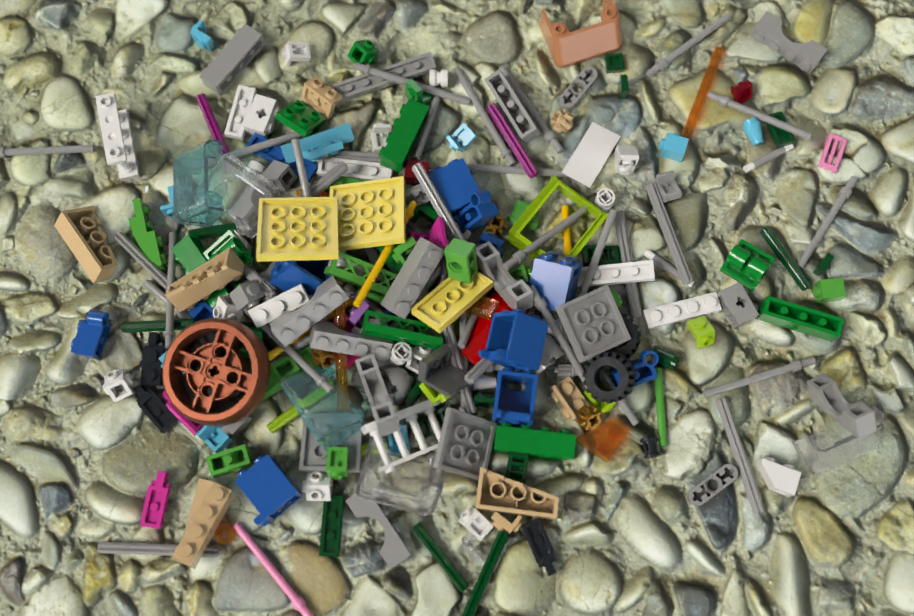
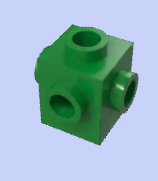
M370 40L355 41L347 57L354 63L370 64L371 66L376 62L380 50Z

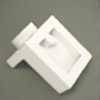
M288 41L282 49L281 55L285 61V66H290L292 61L309 62L311 59L307 42Z
M472 506L464 510L460 516L461 518L458 520L480 542L494 527Z

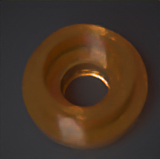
M228 524L220 525L215 532L216 541L222 545L232 543L236 536L235 529ZM224 531L229 532V536L226 539L223 537Z

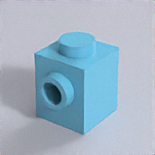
M667 132L665 139L661 138L658 149H661L659 156L681 162L689 139L681 137L677 133Z

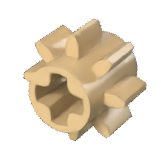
M566 109L563 112L558 110L551 117V125L558 133L561 130L567 132L573 125V117Z

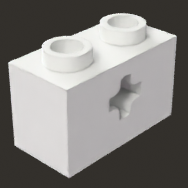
M258 94L255 95L243 125L247 134L254 135V133H257L268 139L269 134H272L274 130L276 113L280 111L277 100Z

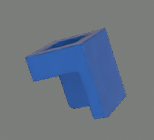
M202 299L188 313L196 321L214 318L213 308Z

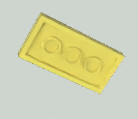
M478 271L470 284L448 277L412 307L411 313L435 331L441 333L494 287V283Z

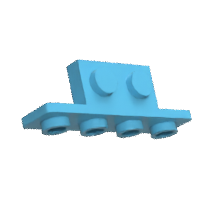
M346 123L299 139L302 156L314 162L322 159L321 156L335 155L339 153L338 150L344 148L343 144L354 141V136L350 124ZM292 142L282 145L281 149L286 163L289 164L296 161Z

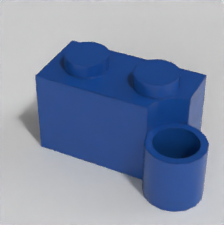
M488 190L472 192L470 194V204L454 217L461 233H464L465 230L473 231L480 229L497 216L499 212L495 203H491L490 192Z
M91 309L85 320L78 322V331L76 337L71 342L70 352L78 356L100 361L112 326L108 322L109 314L107 312Z
M644 349L639 355L640 359L637 358L630 362L635 367L634 373L637 374L635 386L658 377L654 366L658 363L659 357L657 353L650 349ZM652 353V360L650 362H646V355ZM613 368L609 371L617 387L620 383V374L616 368Z

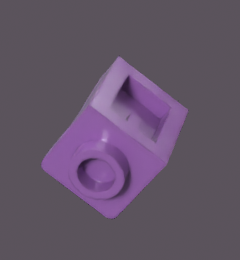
M354 294V296L352 297L354 301H355V299H356V297H357V295H355V294ZM366 298L360 308L355 307L349 315L350 323L357 328L364 320L365 311H371L370 302Z

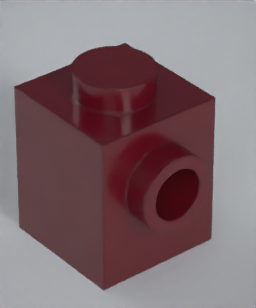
M406 160L405 184L412 186L420 184L412 167L420 162L429 175L432 169H429V162Z

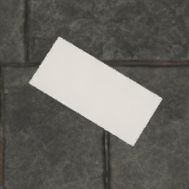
M592 122L561 173L590 188L621 136Z

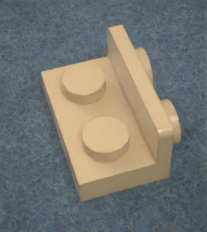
M318 76L304 83L301 100L325 116L327 120L333 116L336 103L343 98L340 93Z
M570 376L551 386V393L549 395L554 403H559L562 408L560 411L566 420L569 419L573 422L578 418L577 412L583 405L589 407L588 402Z

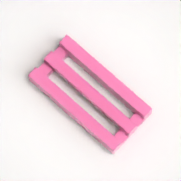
M830 133L817 167H824V170H832L831 172L835 173L848 139ZM832 139H834L830 154L828 156L827 162L825 163L824 161L827 156ZM838 141H840L841 145L839 147L834 165H831Z

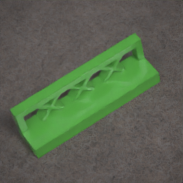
M339 251V257L344 258L349 267L345 269L337 268L335 266L338 260H332L330 266H326L324 274L328 276L333 275L336 279L362 287L366 281L364 277L369 276V269H373L374 265ZM362 265L366 274L362 276L356 275L353 267ZM381 269L379 273H381L384 281L374 282L369 291L385 296L391 287L388 281L396 278L397 274Z

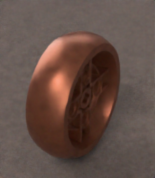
M228 318L200 320L182 330L170 344L165 354L162 368L164 389L176 410L193 422L212 427L230 425L251 414L262 402L271 376L269 355L261 339L246 325ZM217 332L214 342L201 346L194 353L189 352L192 346L202 337ZM240 340L249 352L252 362V373L247 372L246 362L237 350ZM225 348L226 355L222 358L220 352ZM198 361L201 362V368L199 370L196 369V363ZM215 369L220 370L219 375L215 373ZM183 371L186 372L190 388L196 394L194 402L186 391ZM235 373L238 375L236 383L232 380V376ZM210 386L213 388L211 396L207 392ZM239 391L246 392L244 397L234 407L223 412H216L219 402L230 399Z

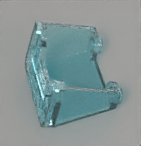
M208 140L175 157L173 162V216L179 224L200 227L213 226L223 213L224 201L222 196L216 192L208 191V168H210L208 167V158H218L222 154L223 141Z
M315 365L312 367L322 376H326L328 378L327 381L334 387L330 394L322 387H318L316 381L305 370L286 376L278 382L312 435L327 452L328 447H336L360 430L366 424L363 420L366 416L360 407H354L333 376L336 373L330 366L321 369Z

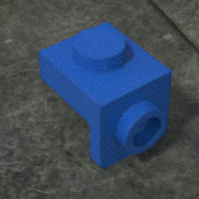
M482 233L479 244L490 241L500 253L502 259L505 248H503L504 241L498 239L493 234Z

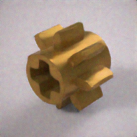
M499 213L486 223L488 225L486 232L490 231L493 235L499 234L503 236V230L508 229V225L505 224L507 218H502Z
M314 349L311 353L314 358L311 361L321 369L324 367L328 368L334 364L336 360L334 354L336 352Z
M592 404L589 407L583 405L577 412L579 418L577 423L586 430L589 427L595 429L601 422L599 416L601 412Z

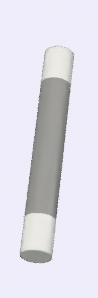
M792 144L778 148L743 166V170L747 173L793 149L794 146Z
M647 249L644 253L645 257L653 260L654 263L680 280L677 269ZM693 280L691 283L686 285L691 287L695 281Z

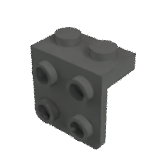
M444 344L421 359L419 362L418 380L443 395L452 397L468 385V382L464 380L467 373L449 364L451 347Z

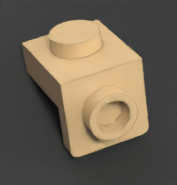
M495 512L490 518L493 520L492 525L499 531L504 529L509 534L512 530L516 533L523 524L520 521L522 518L520 514L512 524L498 512Z

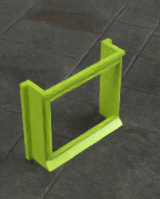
M554 175L509 230L506 241L521 251L532 244L530 240L520 233L555 190L579 207H586L587 212L596 218L567 256L576 257L602 223L606 222L608 213L603 212ZM538 248L527 257L534 261L535 257L546 252Z

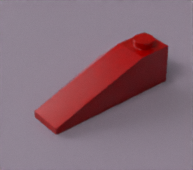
M496 290L485 300L467 344L461 351L474 366L482 359L478 355L479 350L486 349L493 313H502V310L513 312Z

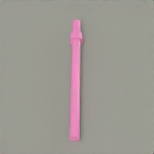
M236 523L233 526L235 531L293 602L291 605L295 610H299L303 616H314L305 605V600L296 594L241 523Z

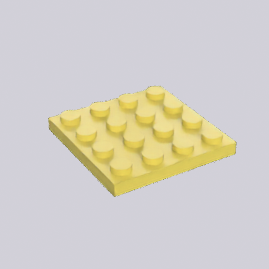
M404 176L330 186L329 197H337L339 251L406 243Z
M337 197L259 198L257 262L339 260Z

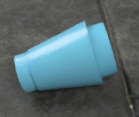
M757 117L742 123L744 126L742 129L753 146L764 142L760 120L758 121Z

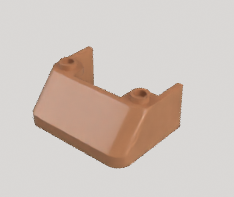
M614 0L602 1L601 23L569 32L568 27L564 23L557 22L551 24L545 9L541 10L539 27L557 67L567 68L604 56L605 54L617 52L621 48L620 18Z

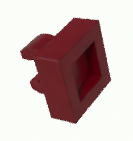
M746 80L745 82H738V85L735 87L731 86L730 92L733 95V101L742 104L753 98L752 82Z

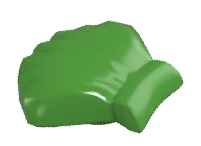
M522 200L514 202L511 214L506 217L512 226L531 203ZM538 212L524 229H537L539 224Z

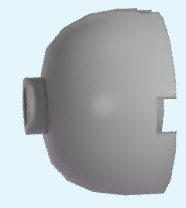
M398 366L380 369L392 406L405 402L414 385L412 375Z

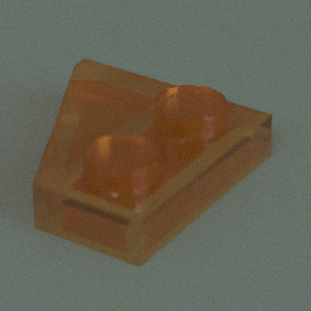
M612 418L584 435L577 437L576 443L607 463L629 429Z

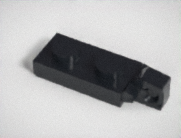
M149 332L148 343H145L143 347L141 386H162L161 365L163 363L158 358L165 353V348H163V343H160V334L157 332Z
M139 384L133 388L134 392L139 396L136 400L138 402L137 405L162 434L166 433L179 421L151 389L146 391Z
M540 517L522 524V530L539 568L544 567L548 576L556 574L553 563L557 561L555 558L556 554Z

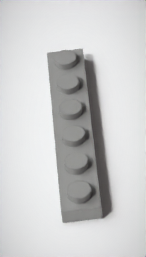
M431 52L380 68L379 70L407 79H413L428 74L430 69L437 71V67ZM362 74L329 86L343 96L342 100L338 102L341 103L398 83L371 74Z

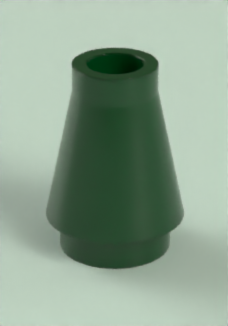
M656 345L652 349V351L657 353L659 357L658 362L664 368L672 371L675 369L680 360L677 353Z

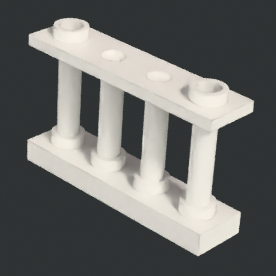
M114 92L95 96L107 165H118L121 181L140 178L129 112L127 109L118 111Z
M426 400L395 413L398 423L404 419L410 423L421 450L410 455L401 431L393 432L403 457L397 461H391L376 421L361 427L363 435L370 434V436H373L383 460L384 466L377 469L379 473L383 471L386 474L397 470V465L438 448V444L428 447L416 418H418L417 414L424 412L425 415L427 414L439 443L442 429L434 412L435 407L440 404L439 401L432 405L429 400Z

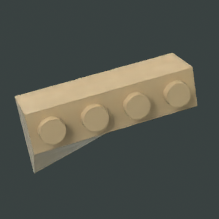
M95 206L61 211L54 226L93 284L110 280L118 265L111 247L107 245L106 234L101 230V221L96 217Z
M229 247L169 285L165 296L179 312L186 308L189 310L199 300L207 299L215 290L223 289L231 280H238L243 275L245 264Z
M480 467L475 509L557 519L558 497Z
M199 478L183 537L172 555L176 561L192 569L196 568L235 497L231 489L214 481Z

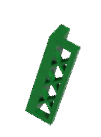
M369 310L365 311L361 334L431 349H438L443 343L441 333L436 332V337L424 333L428 329L434 330L424 322L403 319ZM369 316L376 317L381 324L369 323ZM395 321L400 328L388 327L386 323ZM409 325H414L419 333L407 331L405 328Z

